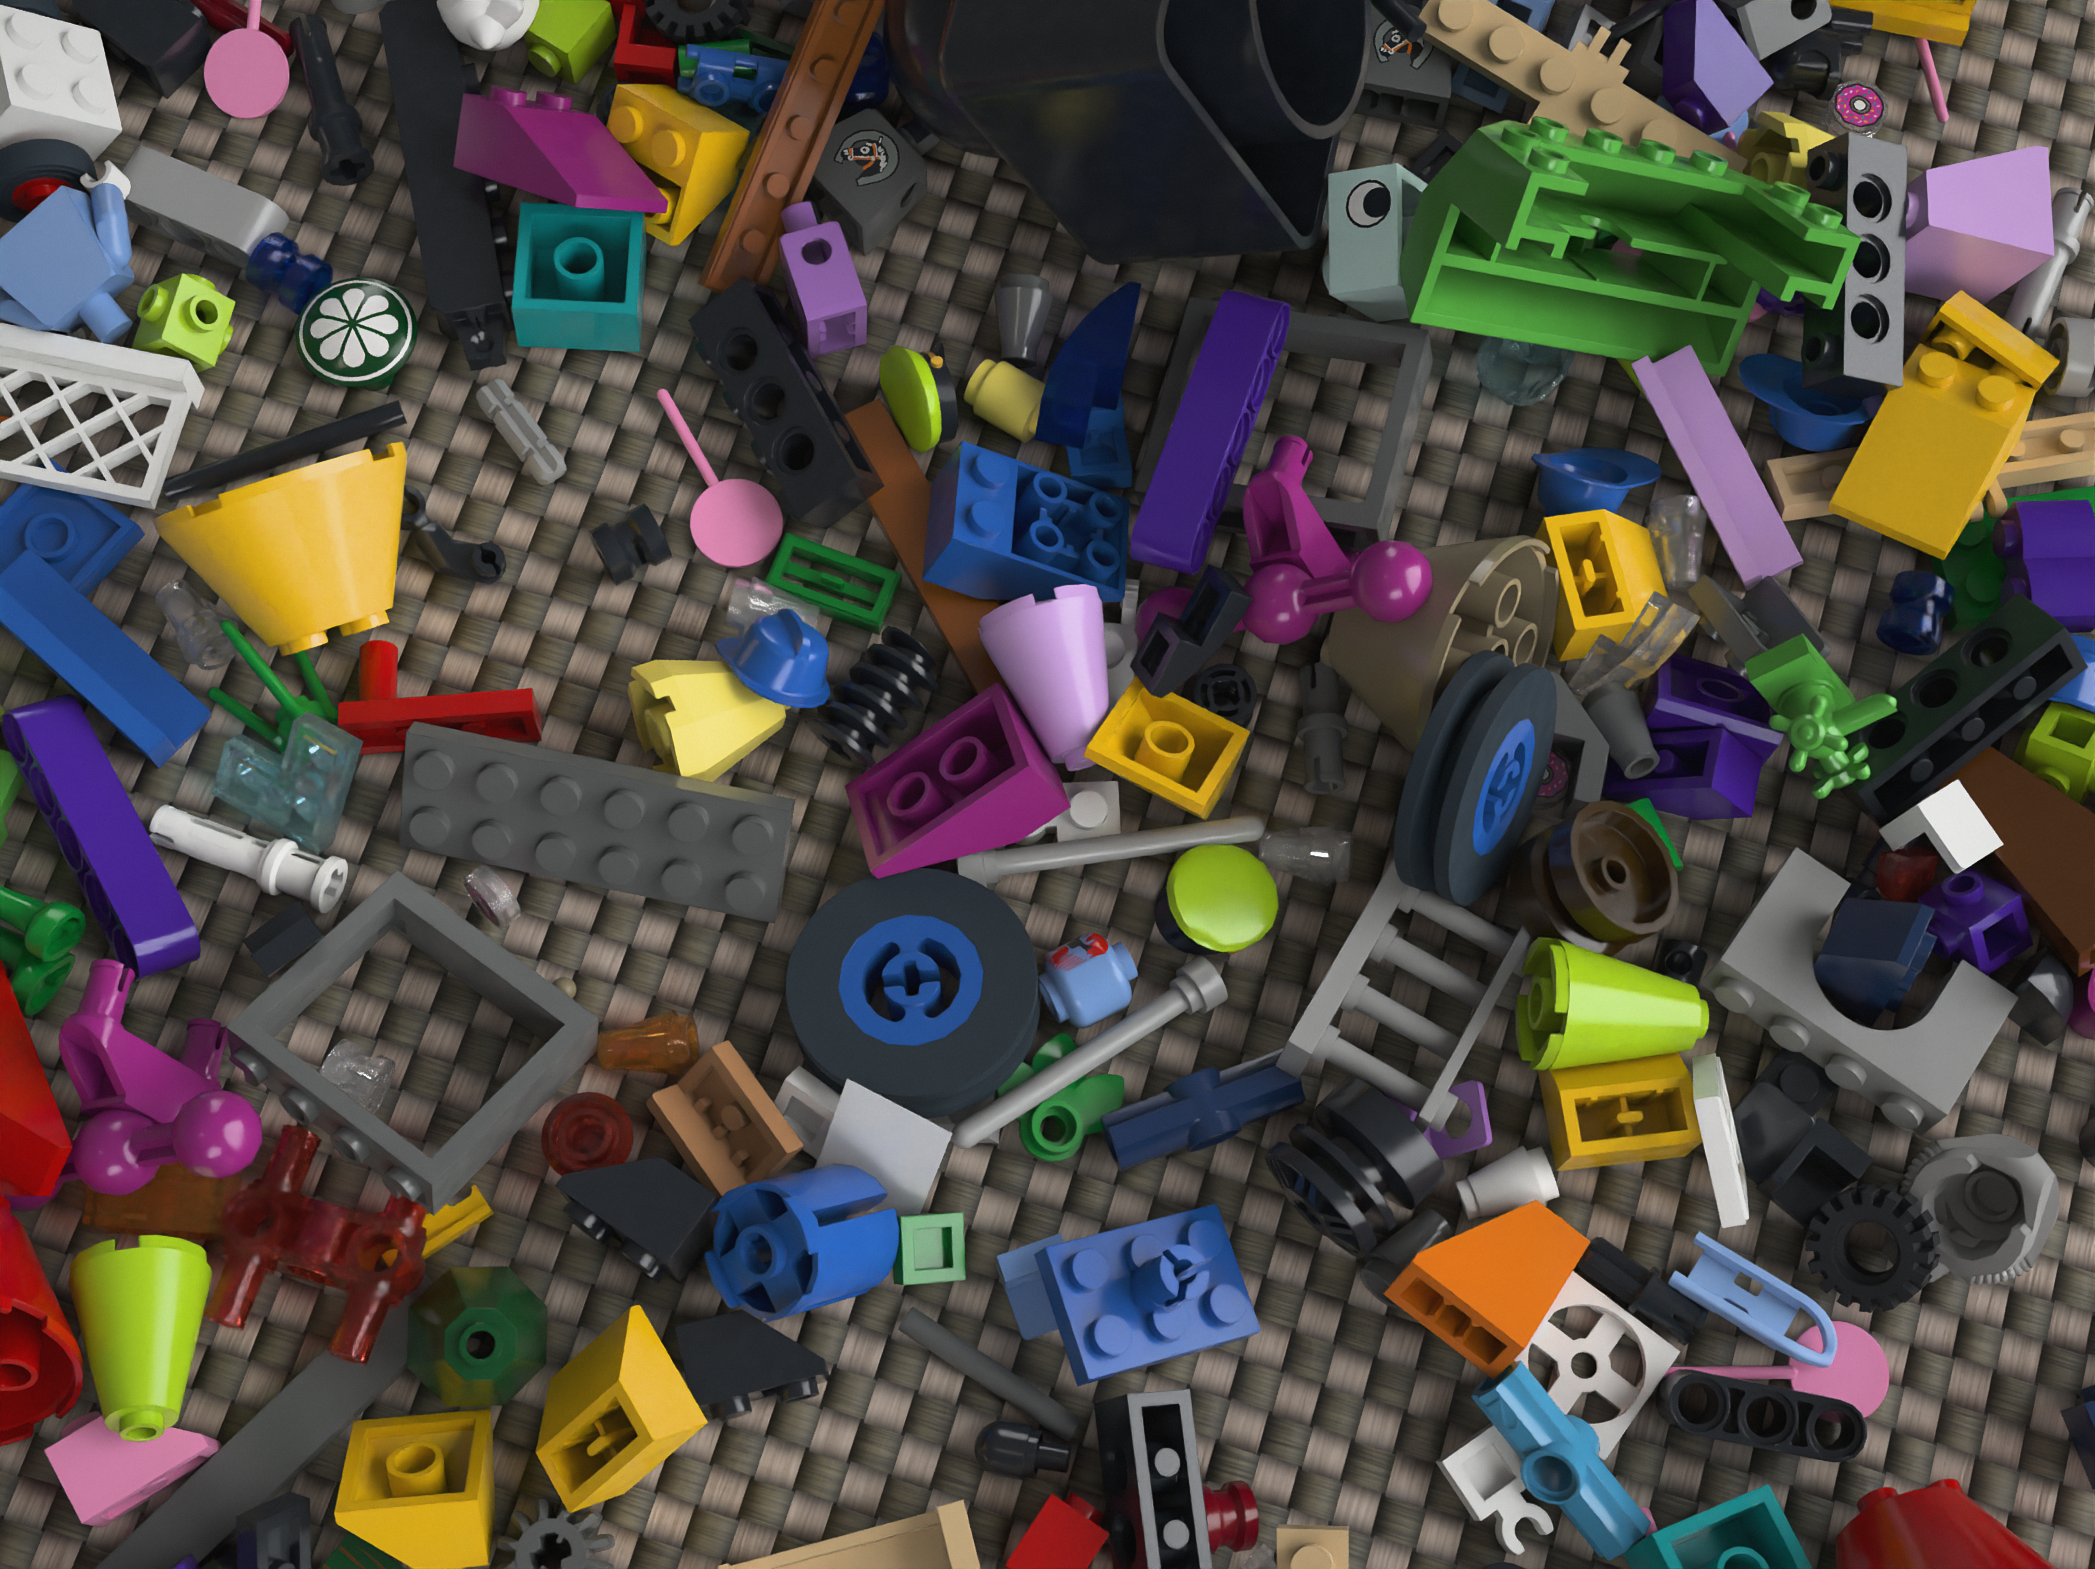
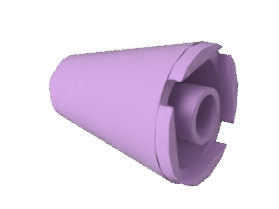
M1086 584L1053 588L1056 599L1035 603L1033 594L1015 599L983 616L979 621L981 628H978L983 646L1050 761L1055 764L1065 763L1068 771L1081 770L1096 765V763L1085 758L1083 755L1087 745L1110 714L1102 601L1099 598L1097 588Z

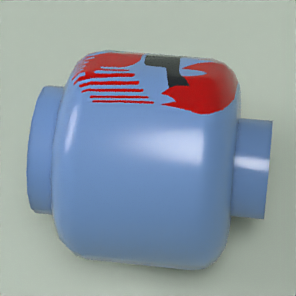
M1088 932L1048 952L1043 960L1044 973L1038 976L1040 992L1057 1022L1062 1023L1068 1020L1075 1027L1085 1029L1129 1006L1132 998L1129 981L1138 977V972L1128 950L1122 942L1111 946L1100 934Z

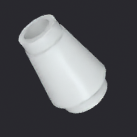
M1522 1145L1467 1176V1179L1455 1182L1468 1220L1478 1217L1503 1215L1534 1200L1539 1201L1546 1207V1201L1560 1197L1552 1169L1541 1146L1526 1151Z

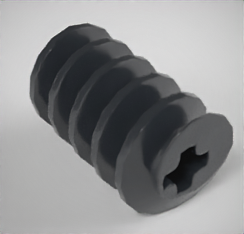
M891 626L886 627L881 633L883 644L873 643L865 651L867 663L857 662L851 667L849 675L852 682L840 681L833 688L836 701L827 700L825 704L817 707V714L820 720L807 719L805 721L810 731L829 749L847 761H854L868 768H872L875 761L866 748L867 744L870 742L883 749H888L891 745L889 738L882 729L884 724L886 723L901 731L906 728L907 723L898 708L903 705L916 712L923 708V704L914 692V689L918 686L931 693H935L939 689L938 683L930 673L931 669L936 666L931 654L912 636Z

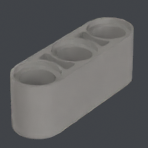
M138 146L121 171L129 179L131 185L129 194L124 199L128 220L249 272L258 273L261 271L290 223L285 211L268 198L145 146Z

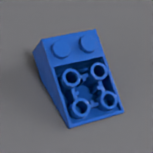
M961 441L932 482L922 580L978 599L1015 600L1033 594L1034 600L1056 599L1053 588L1086 584L1097 588L1102 602H1121L1125 597L1130 500Z

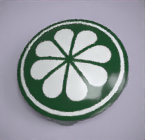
M347 278L322 288L306 303L296 324V346L303 364L319 379L339 387H364L371 391H378L391 385L395 378V373L410 358L417 341V319L407 298L395 287L372 278Z

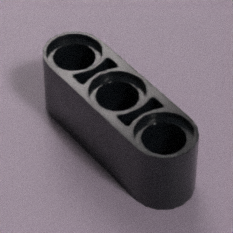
M1678 1369L1669 1373L1659 1382L1655 1393L1656 1407L1660 1416L1670 1426L1697 1436L1828 1462H1846L1855 1458L1864 1448L1867 1440V1424L1862 1413L1850 1403L1824 1395L1692 1369ZM1698 1383L1706 1393L1707 1405L1699 1417L1693 1420H1686L1678 1409V1398L1680 1392L1687 1385ZM1765 1396L1771 1402L1774 1418L1771 1425L1765 1431L1753 1433L1746 1422V1411L1754 1399ZM1833 1410L1840 1420L1841 1431L1833 1444L1822 1447L1815 1437L1814 1426L1817 1418L1822 1413Z

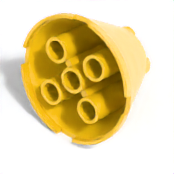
M396 442L386 445L387 450L375 455H371L370 449L347 454L218 494V499L195 507L191 505L181 507L153 519V523L162 539L268 647L278 645L281 656L294 654L328 643L324 630L339 626L342 637L389 623L386 610L393 607L407 452L403 442Z

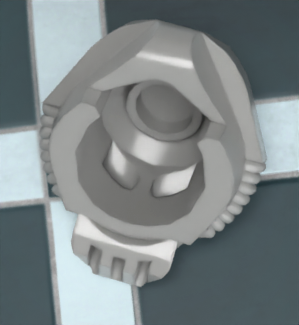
M1996 1133L1931 1141L1929 1147H1923V1153H1917V1159L1914 1158L1911 1162L1912 1165L1907 1167L1908 1172L1904 1174L1905 1180L1901 1182L1903 1188L1899 1190V1194L1904 1197L1906 1194L1911 1193L1919 1199L1914 1206L1920 1213L1928 1209L1934 1219L1928 1224L1930 1231H1939L1941 1243L1935 1247V1254H1940L1939 1263L1932 1270L1930 1275L1933 1277L1928 1283L1935 1282L1944 1275H1952L1955 1278H1962L1968 1284L1975 1283L1979 1285L1984 1283L1988 1285L1991 1282L1994 1284L1999 1281L2005 1282L2008 1278L2014 1279L2015 1274L2021 1276L2023 1271H2030L2056 1223L2060 1207V1191L2056 1175L2038 1151L2018 1138ZM1887 1230L1882 1251L1892 1265H1894L1898 1255V1248L1895 1238Z

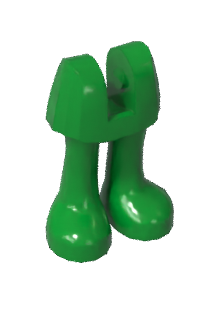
M0 886V919L25 933L24 936L0 926V960L13 972L10 984L21 1012L33 1016L51 1002L70 974L76 961V955L69 951L81 941L85 933V914L63 901L46 903Z

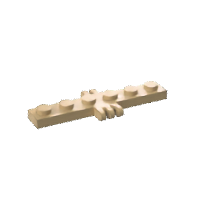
M1428 0L1419 15L1427 25L1426 31L1421 37L1422 39L1535 107L1536 110L1527 122L1529 125L1532 118L1538 116L1562 123L1569 128L1568 133L1585 136L1587 128H1596L1619 136L1623 139L1622 144L1638 147L1641 139L1653 140L1675 149V155L1687 158L1691 157L1693 150H1701L1724 158L1729 162L1727 168L1742 173L1749 162L1746 158L1623 84L1622 82L1629 70L1621 66L1620 63L1632 44L1621 38L1609 58L1600 53V50L1611 34V31L1603 26L1599 28L1589 45L1578 40L1572 51H1569L1488 0Z
M2095 411L2026 421L2019 442L1968 523L1978 522L1983 519V506L1990 519L2001 518L2008 509L2007 500L2002 491L2003 488L2095 475ZM1859 447L1766 460L1762 477L1782 521L1834 514L1827 511L1829 502Z

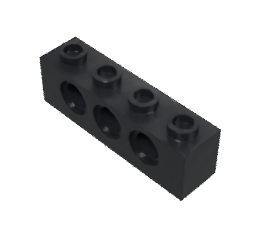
M1847 132L1815 146L1807 152L1805 178L1807 191L1811 194L1808 202L1820 204L1841 213L1843 217L1840 224L1861 237L1862 240L1832 310L1821 308L1802 294L1804 301L1803 344L1801 348L1802 388L1863 400L1903 387L1907 146Z
M742 277L688 320L699 339V342L696 343L699 356L711 370L718 373L727 389L723 392V398L727 406L736 417L746 423L754 438L750 443L752 451L761 464L774 473L782 488L778 492L779 499L792 517L798 521L803 520L829 528L885 486L772 289ZM757 348L758 352L756 360L750 366L751 355ZM785 396V407L777 417L778 404ZM813 445V458L805 467V455Z
M2020 592L2017 593L1890 695L1897 700L1896 709L1898 711L1844 736L1848 741V747L1844 750L1846 755L1857 744H1866L1869 754L1862 762L1867 763L1871 773L1867 779H1856L1849 785L1839 788L1840 791L1879 828L1884 827L1911 809L2088 668L2066 627Z
M1190 1388L1125 1394L1094 1403L1113 1569H1213Z

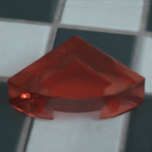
M1923 847L1895 850L1894 852H1880L1877 866V884L1882 897L1886 901L1918 903L1917 898L1930 889L1939 855Z

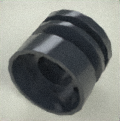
M1347 1076L1314 1110L1317 1120L1327 1137L1308 1125L1298 1123L1291 1129L1288 1135L1292 1146L1279 1141L1267 1152L1265 1160L1270 1172L1298 1213L1312 1227L1328 1237L1336 1245L1349 1254L1362 1259L1377 1244L1374 1232L1386 1236L1396 1226L1393 1212L1384 1197L1399 1207L1412 1211L1443 1181L1446 1173L1443 1163L1432 1145L1416 1125L1393 1102L1360 1078Z

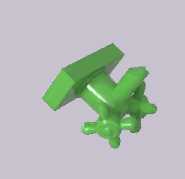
M1803 633L1744 662L1750 682L1778 713V715L1770 717V727L1774 730L1788 732L1789 741L1795 747L1789 759V768L1794 772H1799L1806 766L1807 757L1819 760V763L1810 768L1813 776L1821 779L1811 788V792L1816 798L1823 799L1828 796L1833 788H1842L1856 779L1864 780L1870 776L1869 766L1867 763L1862 762L1869 754L1868 747L1865 743H1859L1846 755L1844 750L1848 747V741L1844 736L1898 711L1895 698L1884 693H1873L1856 701L1855 696Z

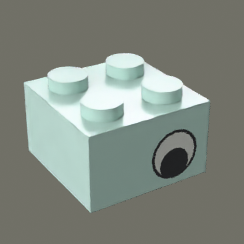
M1398 163L1328 174V195L1323 219L1329 230V255H1326L1323 261L1324 282L1329 290V295L1377 322L1409 318L1400 276V257L1422 192L1428 185Z

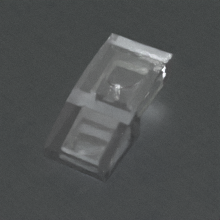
M1654 591L1621 643L1602 633L1599 635L1569 682L1568 687L1583 697H1586L1590 692L1602 685L1614 682L1624 684L1627 690L1634 689L1652 675L1676 651L1701 617Z

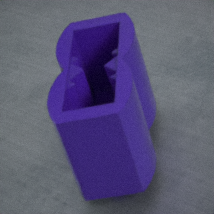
M2089 500L2014 501L2003 516L1996 521L1992 532L1993 552L1997 558H2002L2008 578L2004 579L2001 587V606L2020 592L2063 624L2069 633L2092 632L2095 629V516Z

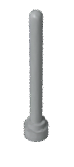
M1250 815L995 851V848L959 857L957 858L959 875L974 880L988 888V884L1000 883L999 876L1185 851L1204 844H1235L1255 841L1262 837L1265 826L1259 817Z
M1198 956L1176 970L1177 978L1170 981V990L955 1125L951 1132L953 1144L961 1149H968L1179 1014L1186 1012L1192 1015L1196 1011L1202 1014L1209 1012L1228 998L1227 989L1215 967L1203 956Z

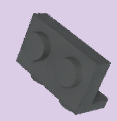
M1706 574L1687 591L1703 612L1697 618V622L1717 642L1722 645L1727 644L1730 650L1724 655V658L1737 673L1749 682L1750 680L1744 665L1745 661L1802 633L1824 660L1831 654L1832 649L1781 584L1771 576L1764 577L1742 600Z

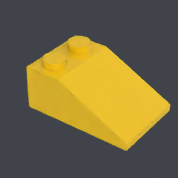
M1919 343L1903 367V387L1888 391L1832 496L1827 511L1944 560L2019 442L2036 390L2018 382L2013 383L2003 376L1990 375L1988 370Z

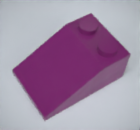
M490 86L489 96L463 93L453 167L573 207L654 213L667 212L668 200L596 115L572 108V97L553 92L537 91L536 100L531 101L526 100L527 92L501 86Z
M999 682L990 686L845 785L869 870L877 879L1019 842L1071 807L1055 763L1050 761L1014 697Z

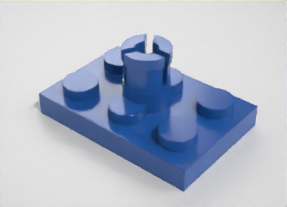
M1217 1204L1047 1246L1034 1254L1077 1387L1247 1339L1261 1332Z

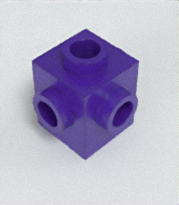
M1970 866L1960 873L1949 876L1942 883L1917 898L1919 904L1935 909L1926 932L1937 936L1932 951L1942 959L1949 958L1957 964L1963 959L1985 975H1989L2033 946L2021 895L2013 891L2005 882L1999 879L1993 880Z

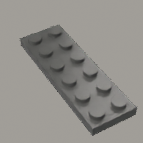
M414 721L406 732L399 846L775 923L781 909L795 799Z

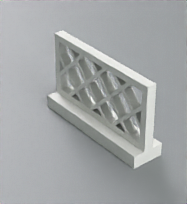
M0 323V373L8 375L2 379L0 377V397L3 396L14 413V416L0 423V441L23 429L34 447L33 450L11 462L0 460V478L155 510L189 409L198 410L205 390L190 361ZM32 380L48 383L54 395L21 412L10 392ZM57 385L65 386L67 388L60 391ZM91 392L107 395L113 407L80 424L69 404ZM116 397L125 398L126 400L119 403ZM150 404L169 407L164 424L141 436L128 417ZM63 408L74 428L41 445L29 425ZM123 420L134 440L100 457L89 437ZM83 441L94 461L71 474L56 471L50 458ZM156 446L152 456L148 449ZM143 453L149 463V467L142 487L116 483L109 470ZM43 462V464L45 465L46 469H45V468H40V467H35V466H37V465H39L40 463ZM103 474L106 481L95 478Z

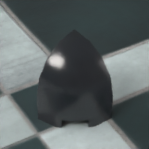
M2046 946L2028 958L2006 987V989L2019 997L2007 1017L2044 1046L2060 1037L2073 1010V984L2066 966L2052 949Z

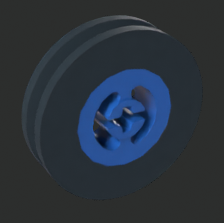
M1483 650L1468 659L1453 676L1439 698L1423 730L1402 791L1395 828L1394 861L1397 875L1404 884L1422 891H1430L1436 888L1443 899L1464 906L1478 900L1497 879L1513 853L1527 824L1551 751L1557 714V690L1554 677L1549 670L1531 663H1523L1515 667L1514 662L1508 656L1491 650Z
M917 868L879 879L873 875L841 890L818 909L805 925L792 950L786 974V1001L791 1023L801 1053L817 1079L841 1095L848 1078L924 1119L943 1117L964 1110L987 1098L1000 1088L1023 1062L1032 1045L1039 1023L1041 1002L1037 964L1030 937L1023 923L1008 904L993 891L974 880L948 871ZM938 966L947 969L960 983L959 992L946 1010ZM881 977L885 986L883 990L891 1021L879 1016L869 1005L870 994ZM914 989L919 990L918 995H909V991Z

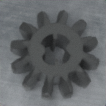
M545 1496L536 1499L535 1510L538 1519L536 1523L521 1511H515L511 1515L513 1525L523 1532L519 1541L508 1536H499L496 1543L498 1548L515 1553V1560L502 1563L495 1569H552L541 1566L540 1557L550 1553L551 1546L549 1541L557 1538L556 1542L558 1544L571 1547L572 1556L561 1560V1569H615L614 1565L608 1562L595 1560V1553L609 1550L615 1546L614 1536L611 1534H599L589 1538V1535L599 1526L603 1516L597 1510L592 1509L576 1522L578 1511L568 1513L562 1502L556 1518L554 1507L550 1499Z

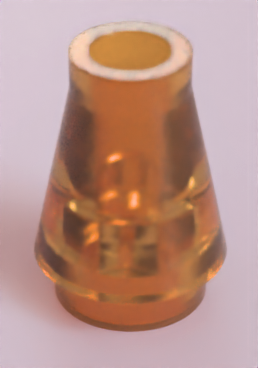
M675 1010L616 1030L603 1031L598 1035V1057L604 1071L628 1070L682 1075L684 1068H692L699 1060V1037L695 1020L692 1015L678 1016Z

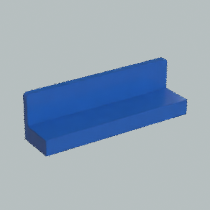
M24 550L0 573V625L157 768L163 766L211 718L210 710L33 550Z

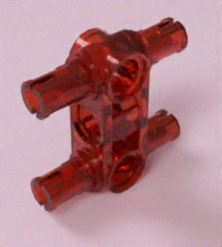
M283 1125L262 1178L254 1179L252 1183L248 1184L246 1190L239 1192L231 1198L224 1209L222 1224L226 1237L221 1249L223 1250L222 1257L227 1261L203 1316L221 1326L243 1331L265 1276L273 1275L275 1271L344 1290L350 1296L327 1352L341 1360L367 1366L388 1310L397 1309L398 1304H402L404 1298L415 1291L424 1279L426 1264L422 1253L428 1239L426 1236L427 1230L422 1225L428 1211L415 1201H410L404 1195L397 1199L390 1194L384 1211L377 1212L375 1215L303 1196L300 1192L316 1153L321 1146L322 1139H319V1136L303 1128ZM274 1216L270 1229L262 1236L253 1238L257 1225L265 1218ZM398 1249L394 1263L386 1270L375 1273V1265L379 1257L386 1251Z

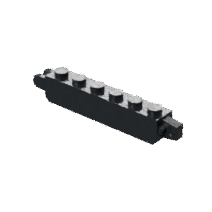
M437 0L388 1L378 14L430 306L432 311L436 312L440 332L453 341L460 340L471 371L507 364L506 332L514 330L510 309L512 307L514 270L503 271L500 254L511 253L510 242L504 217L494 218L491 202L501 201L499 184L497 181L453 167L463 93L482 95L475 63L465 64L462 50L473 47L460 42L450 32L441 17L437 7Z

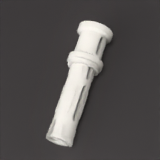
M170 805L161 806L156 811L149 826V831L153 832L149 835L153 844L173 849L218 867L246 875L249 878L255 879L257 885L264 893L277 896L284 892L309 901L312 909L320 913H327L332 910L338 902L346 883L348 864L345 859L337 856L323 859L298 850L297 843L286 838L275 839L272 842L260 840L238 830L190 815Z

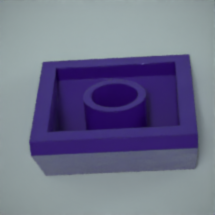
M1659 648L1642 707L1649 733L1724 728L1763 759V766L1780 745L1784 732L1770 727V717L1778 715V713L1752 683L1735 670Z

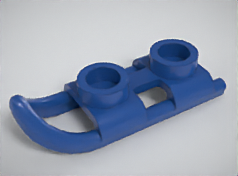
M687 44L685 57L697 59V67L693 79L678 76L676 92L688 94L689 98H694L705 106H719L726 101L745 103L748 108H755L758 113L761 111L769 113L790 61ZM734 67L756 69L755 80L733 77Z

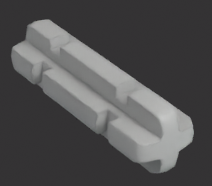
M493 379L477 391L476 399L479 406L487 417L495 422V427L520 460L528 465V470L536 481L541 485L553 483L556 479L562 477L567 470L564 458L553 444L548 443L546 440L547 436L524 406L515 400V395L507 384L501 379Z

